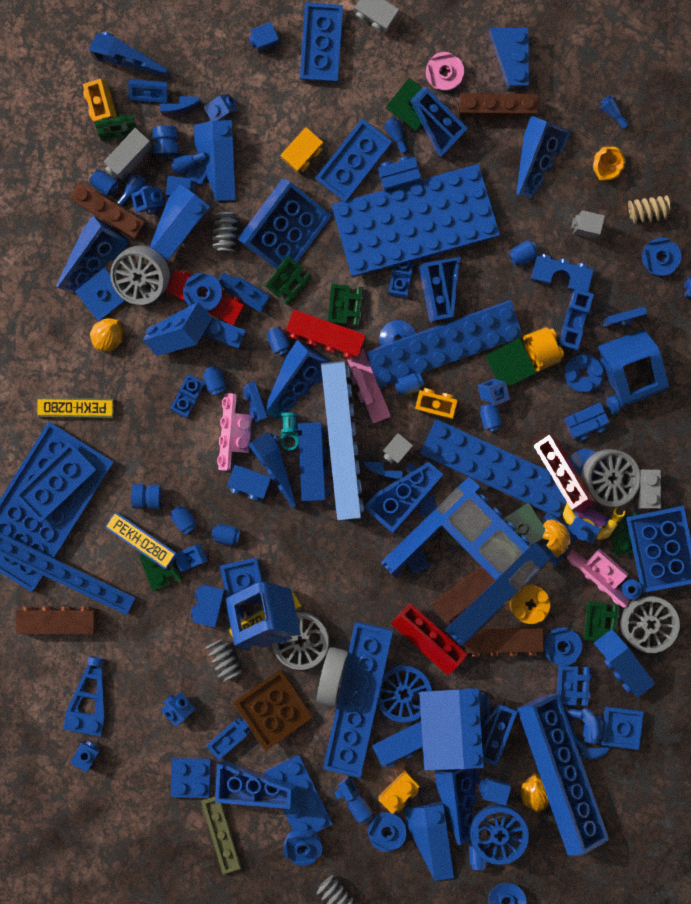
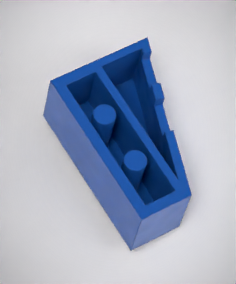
M490 28L488 35L494 47L507 90H527L529 86L528 28Z
M423 87L410 100L438 156H442L468 129L427 87Z
M461 257L423 263L419 266L430 323L448 320L454 315L458 267Z
M197 302L150 326L146 331L147 334L143 341L156 356L197 345L212 317Z
M612 629L594 642L606 659L604 663L610 670H615L613 674L619 682L623 680L624 684L622 686L628 694L632 692L638 698L655 685L630 649Z
M500 703L481 726L483 761L495 766L499 764L518 714L517 709Z

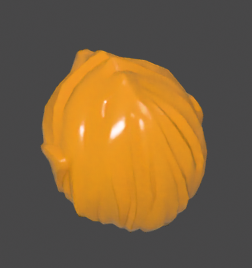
M614 146L603 147L596 153L593 168L599 180H613L620 176L626 164L621 149Z
M108 318L94 324L90 332V338L96 350L110 352L119 346L123 341L124 334L120 320Z
M547 520L543 525L545 528L543 539L549 540L547 547L558 558L569 549L568 545L571 544L568 529L560 522Z
M532 773L522 784L520 790L523 804L532 811L541 812L550 803L540 775Z

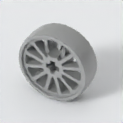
M133 246L124 250L116 257L111 267L110 277L112 285L120 297L132 304L145 305L157 300L165 292L169 283L170 273L165 259L157 251L147 246ZM135 256H139V262H138V264H137V261H136V259H135ZM144 258L149 260L147 265L143 264ZM153 264L157 270L151 271L149 267ZM158 274L159 279L154 278L152 275ZM147 284L151 285V290L146 288Z
M604 449L588 458L583 466L581 479L596 504L606 507H617L626 504L635 496L640 485V471L635 460L627 453L615 449ZM612 456L616 457L614 465L612 464ZM605 457L607 461V468L601 461ZM621 460H623L624 464L619 468ZM597 464L601 467V472L594 470ZM592 473L598 474L599 479L592 480ZM623 474L626 475L625 483H622ZM601 483L597 489H593V484ZM605 488L603 496L600 498L598 494ZM616 488H617L618 491L621 493V494L619 495V497H617ZM611 491L612 499L607 500Z
M644 595L632 600L626 606L621 616V631L625 640L630 646L640 652L658 653L664 651L673 644L679 633L680 622L677 611L671 603L658 596ZM644 602H649L648 615L642 605ZM653 603H660V606L658 607L654 615H652ZM638 605L643 613V617L634 612ZM663 607H665L668 613L657 618ZM632 613L638 617L640 621H629L630 614ZM671 616L672 624L660 623L661 620ZM648 620L654 621L652 623V625L654 626L653 628L647 627ZM629 624H636V625H634V626L631 628V630L629 631L628 625H629ZM660 626L671 627L670 634L667 635L659 629ZM642 628L644 636L637 639L634 633L637 629ZM657 631L666 637V640L660 643L656 635ZM652 634L657 645L650 647V636ZM646 641V646L640 645L641 642Z
M296 612L297 619H300L301 635L290 636L292 639L287 642L292 644L283 649H279L278 642L273 643L272 648L277 659L286 667L294 670H307L315 667L325 658L329 649V633L325 624L317 616L307 612ZM303 619H308L311 623L306 631L303 632ZM314 623L320 628L319 630L310 629ZM311 633H318L320 641L317 643L311 642L309 639ZM298 636H301L302 639H306V641L303 643V646H300L299 643L295 642L296 640H298ZM323 644L322 651L313 648ZM294 647L289 658H285L282 652ZM306 648H309L319 656L312 660ZM296 650L299 651L298 663L290 661ZM302 650L309 660L308 663H301Z
M333 647L329 648L319 682L317 703L336 707L348 651Z

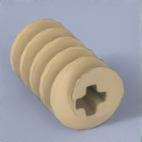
M666 195L664 200L661 196H658L656 200L651 197L649 202L646 198H643L641 203L638 199L634 200V203L629 200L628 211L630 219L633 220L634 224H637L638 218L644 223L645 217L648 218L649 222H652L653 216L659 221L660 215H663L664 220H667L670 213L669 197Z

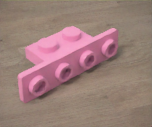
M362 349L359 360L355 358L353 360L347 359L353 373L350 374L353 385H358L360 392H357L361 403L365 402L372 422L376 423L389 418L390 413L364 349Z
M225 394L222 400L223 417L220 422L222 427L219 438L220 454L217 459L219 470L230 471L232 452L249 453L248 444L250 443L252 417L248 414L235 413L236 394Z
M600 548L588 560L584 559L574 549L569 552L567 559L572 566L578 567L587 579L595 582L598 588L611 596L617 605H621L623 608L628 605L630 599L626 598L622 591L617 588L628 576L624 569Z

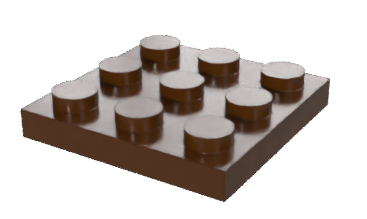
M278 670L233 702V705L264 751H267L312 718V715L281 670Z

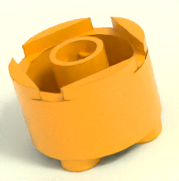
M545 327L523 337V340L527 339L528 344L524 346L532 364L538 366L536 371L556 365L564 357L562 348L558 347L556 343L557 335L553 328L548 329Z
M527 584L509 602L513 615L518 620L527 624H535L543 621L550 609V600L542 588L533 584ZM531 599V601L534 603V606H531L530 609H528V606L525 605V602H529V600Z

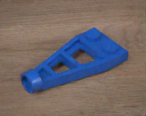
M97 656L88 657V665L66 710L63 730L102 736L105 720L102 670L104 658ZM88 678L97 680L96 693L84 691ZM89 697L94 699V714L83 713L78 710L82 698Z

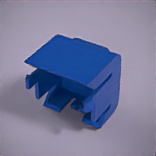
M645 329L598 346L602 356L600 359L602 368L606 370L609 383L616 392L615 396L621 407L669 390L660 350ZM650 357L655 380L647 383L646 387L630 392L623 367Z
M260 582L226 598L235 648L250 651L251 645L265 648L275 642L283 644L290 640V636L301 635L290 588ZM262 601L265 620L242 630L240 618L244 619L243 603L257 604Z

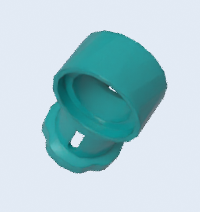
M281 413L283 417L281 444L285 450L292 451L298 446V429H296L298 413ZM287 437L295 439V445L291 448L286 447L284 444V440Z

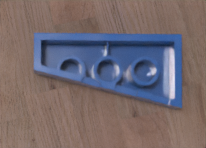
M321 422L298 423L302 501L325 500V496H329L328 484L324 485V477H328L327 465H323V458H327L326 446H322V439L326 438L325 427H322Z
M226 761L217 763L215 803L291 809L296 806L297 786Z

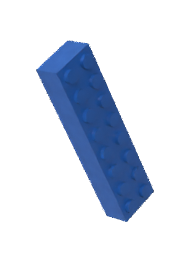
M559 694L544 695L517 708L567 855H583L608 841L609 838Z

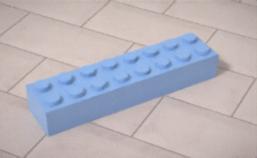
M344 361L321 363L337 520L361 518L360 513L364 512L363 500L359 499L358 493H362L361 481L356 478V474H360L359 461L354 459V455H358L357 442H353L352 436L356 435L355 423H351L350 416H354L353 403L349 404L348 397H352L351 384H347L346 378L350 377L349 365H345Z

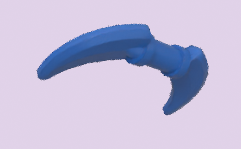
M563 705L566 717L570 716L583 720L590 728L593 739L596 740L599 727L594 714L587 708L575 710L570 709L567 705Z
M567 717L577 749L580 752V757L597 759L609 751L611 746L591 748L584 745L574 734L573 717Z

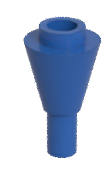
M608 95L600 102L602 105L599 108L614 120L616 119L622 129L625 128L628 122L622 116L615 96L610 97Z
M394 117L386 121L384 129L397 143L400 152L407 151V146L403 140L401 119L397 120Z
M205 152L196 155L175 156L173 161H171V166L174 172H178L181 175L195 165L196 162L207 159Z
M139 173L136 175L131 174L124 193L117 202L124 206L128 199L132 197V193L141 190V187L147 186L144 183L146 179Z

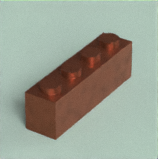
M460 93L459 117L531 118V116L536 117L537 94Z
M78 182L69 197L72 202L138 241L147 226L144 221L81 182Z
M490 559V564L498 572L503 573L495 559ZM481 566L431 604L445 623L448 621L452 623L459 617L458 614L466 610L495 579Z
M22 606V609L16 611V634L96 633V610H91V606H79V610H72V606H60V610H53V606H41V609H33V606Z
M482 628L465 645V653H469V656L472 657L481 656V653H488V656H500L502 652H508V656H518L519 652H527V655H538V652H543V628Z

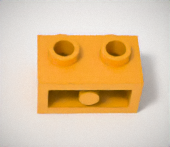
M98 79L83 84V93L89 105L91 120L95 122L102 120L104 117H108V119L116 118L117 115L108 82Z
M305 127L280 157L297 174L300 171L304 172L311 163L309 161L313 156L317 158L323 151V142Z
M424 388L423 391H419L414 410L453 419L457 400L453 399L454 395L443 393L441 396L435 394L434 390Z
M404 770L378 796V799L392 814L395 811L399 812L406 805L404 802L409 797L412 799L419 792V782Z

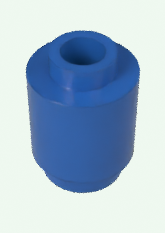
M97 169L89 180L93 187L106 196L110 194L113 196L119 188L117 185L118 180L114 179L104 170Z
M526 240L511 249L512 252L508 254L515 266H522L537 257L536 252H538V249L533 241L530 243Z
M278 326L267 331V339L273 353L279 356L289 353V349L292 346L285 330Z
M216 366L205 369L206 373L202 375L211 395L226 391V382L221 368L216 369Z
M412 373L398 378V383L395 384L398 394H402L403 397L419 392L425 387L420 373Z
M492 403L481 406L480 415L484 429H488L489 432L499 430V425L503 423L498 407L492 406Z
M179 505L171 511L173 515L170 518L180 532L182 531L184 534H187L197 526L196 520L186 506L181 507Z
M218 523L217 527L213 526L211 538H215L214 542L231 546L232 544L237 545L240 530L234 526Z
M627 579L623 582L622 593L626 598L636 599L640 596L642 589L636 579ZM630 586H634L636 588L634 593H630L628 591V588Z
M594 714L599 727L598 737L596 740L593 739L592 732L586 723H584L583 736L585 737V742L599 744L603 735L604 720L601 719L600 715Z
M358 794L354 799L347 802L349 805L348 809L358 823L362 822L364 824L373 818L371 815L374 812L364 796L361 797Z
M478 843L481 848L485 845L482 843ZM470 844L469 858L472 869H487L489 862L483 860L476 853L472 844ZM487 848V849L485 850V852L488 853V854H489V848Z

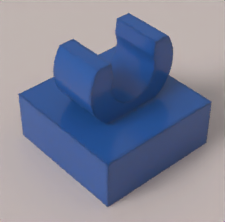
M351 776L344 778L338 784L339 788L337 791L334 792L337 799L344 796L347 802L354 799L359 793Z

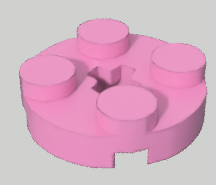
M449 52L435 54L426 67L428 83L434 90L443 92L451 91L459 86L464 75L462 61ZM442 67L450 70L446 77L439 73L442 71Z

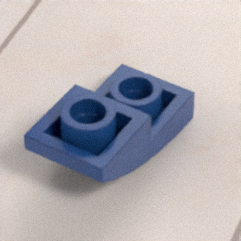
M414 261L393 266L388 295L407 299Z
M188 374L170 407V411L187 419L205 382Z

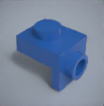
M230 94L219 95L204 106L211 121H220L230 113L238 111L236 101Z
M200 543L178 552L175 558L180 572L208 561Z

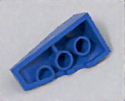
M97 33L90 45L89 52L94 60L168 77L169 75L166 68L114 37L112 33Z
M531 116L524 133L516 194L530 199L533 197L544 180L543 175L548 168L551 169L553 167V160L557 154H561L565 149L571 130Z
M232 120L210 121L194 125L195 147L198 153L205 152L207 159L201 162L206 170L207 178L216 201H236Z
M180 184L167 200L150 248L157 251L167 262L207 214L210 206Z
M92 216L82 230L56 286L70 294L75 293L79 287L90 280L94 273L104 269V265L112 259L115 260L130 241L108 223Z
M297 340L285 358L265 406V413L279 419L281 413H286L291 409L302 394L306 395L310 392L309 388L323 380L321 363L332 361L311 346Z
M267 432L248 445L261 464L267 469L270 477L278 485V488L289 504L294 508L296 507V502L283 457L277 445L280 441L274 433L270 435Z
M428 462L377 492L363 508L394 535L441 479L443 474Z
M478 768L435 770L439 795L457 844L462 845L470 840V828L475 818V814L472 811L473 803L477 801V795H474L475 784H478L479 781Z
M442 801L404 807L407 827L434 880L454 878Z

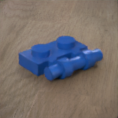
M558 665L557 693L562 705H576L577 698H582L581 705L589 706V698H591L592 693L590 692V681H592L591 667L584 666L583 674H578V666ZM578 680L583 681L582 691H577Z

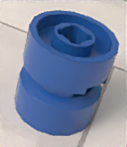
M153 127V140L157 141L153 146L154 156L172 157L179 155L178 143L175 142L178 138L177 127Z
M133 484L131 495L132 508L143 509L147 505L148 509H160L161 485L151 484L146 488L144 484Z

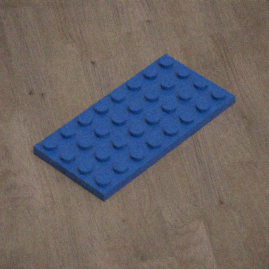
M479 164L331 205L352 278L500 237Z
M48 421L0 498V532L55 558L111 469L114 461ZM71 442L97 470L40 523L14 494L63 447ZM0 555V573L30 592H34L44 575Z

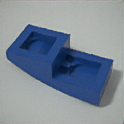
M180 96V104H160V112L162 115H172L189 111L200 105V98Z
M364 462L366 468L379 475L402 479L403 471L383 470L384 463Z

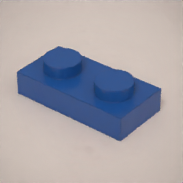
M129 79V100L167 103L168 84L167 82Z
M255 381L247 383L244 386L243 394L245 399L249 401L250 415L252 419H255V422L263 421L267 416Z

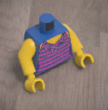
M567 502L563 517L568 524V531L576 535L579 540L594 543L596 539L609 538L616 528L617 522L622 521L625 511L622 515L616 514L618 507H616L612 513L611 520L609 517L589 507L581 512L574 511Z

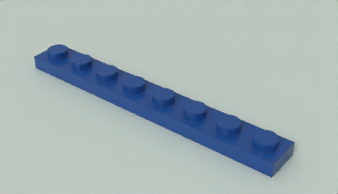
M0 532V555L125 615L128 614L135 600L134 596Z

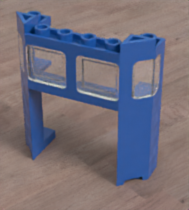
M470 477L456 488L381 562L397 579L402 574L400 570L444 528L495 579L445 629L462 647L546 567L545 563L550 559L536 542L529 547L530 542L523 535L519 537L514 532L516 528L509 521L505 523L501 519L503 515L495 507L491 509L487 505L489 501L482 494L478 496L482 489Z

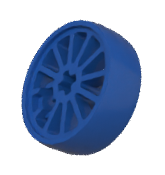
M394 665L384 671L377 706L387 718L395 722L408 723L415 721L421 717L420 703L414 704L411 702V699L415 694H419L421 692L419 690L426 688L427 691H432L431 683L426 674L413 665ZM399 671H406L404 684L401 683L398 675ZM409 672L415 673L417 676L407 685ZM393 673H395L398 680V686L388 679ZM421 678L424 685L412 689L411 687ZM384 681L392 685L395 690L382 688ZM404 688L407 689V693L409 695H404L403 698H401L399 691H403ZM381 692L395 694L385 699L381 698ZM397 699L389 709H387L383 704L387 701ZM400 702L399 714L396 715L391 711ZM406 703L409 715L402 716L403 704ZM410 706L416 709L419 708V710L412 713Z
M495 804L482 809L475 816L470 828V839L474 850L483 860L492 864L504 865L517 860L524 853L529 841V830L525 819L516 809L507 805ZM497 812H503L500 824L497 821ZM493 814L495 825H492L486 818L488 815ZM507 814L514 816L506 825H504ZM483 820L488 824L479 826ZM516 820L519 821L521 826L508 829ZM482 830L490 831L487 839L480 837ZM499 830H501L502 833L504 834V835H501V838H500V839H498L497 836L495 835V834H498V831H499ZM522 831L521 838L509 835V833ZM508 839L519 841L520 844L515 848ZM494 842L492 854L490 855L485 850ZM478 843H482L485 845L481 848ZM505 843L513 850L508 855L505 853L503 845ZM498 845H501L503 856H495Z

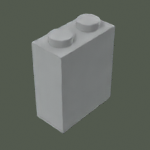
M134 128L104 161L107 166L105 170L114 179L119 178L123 181L153 149L152 144L142 133Z

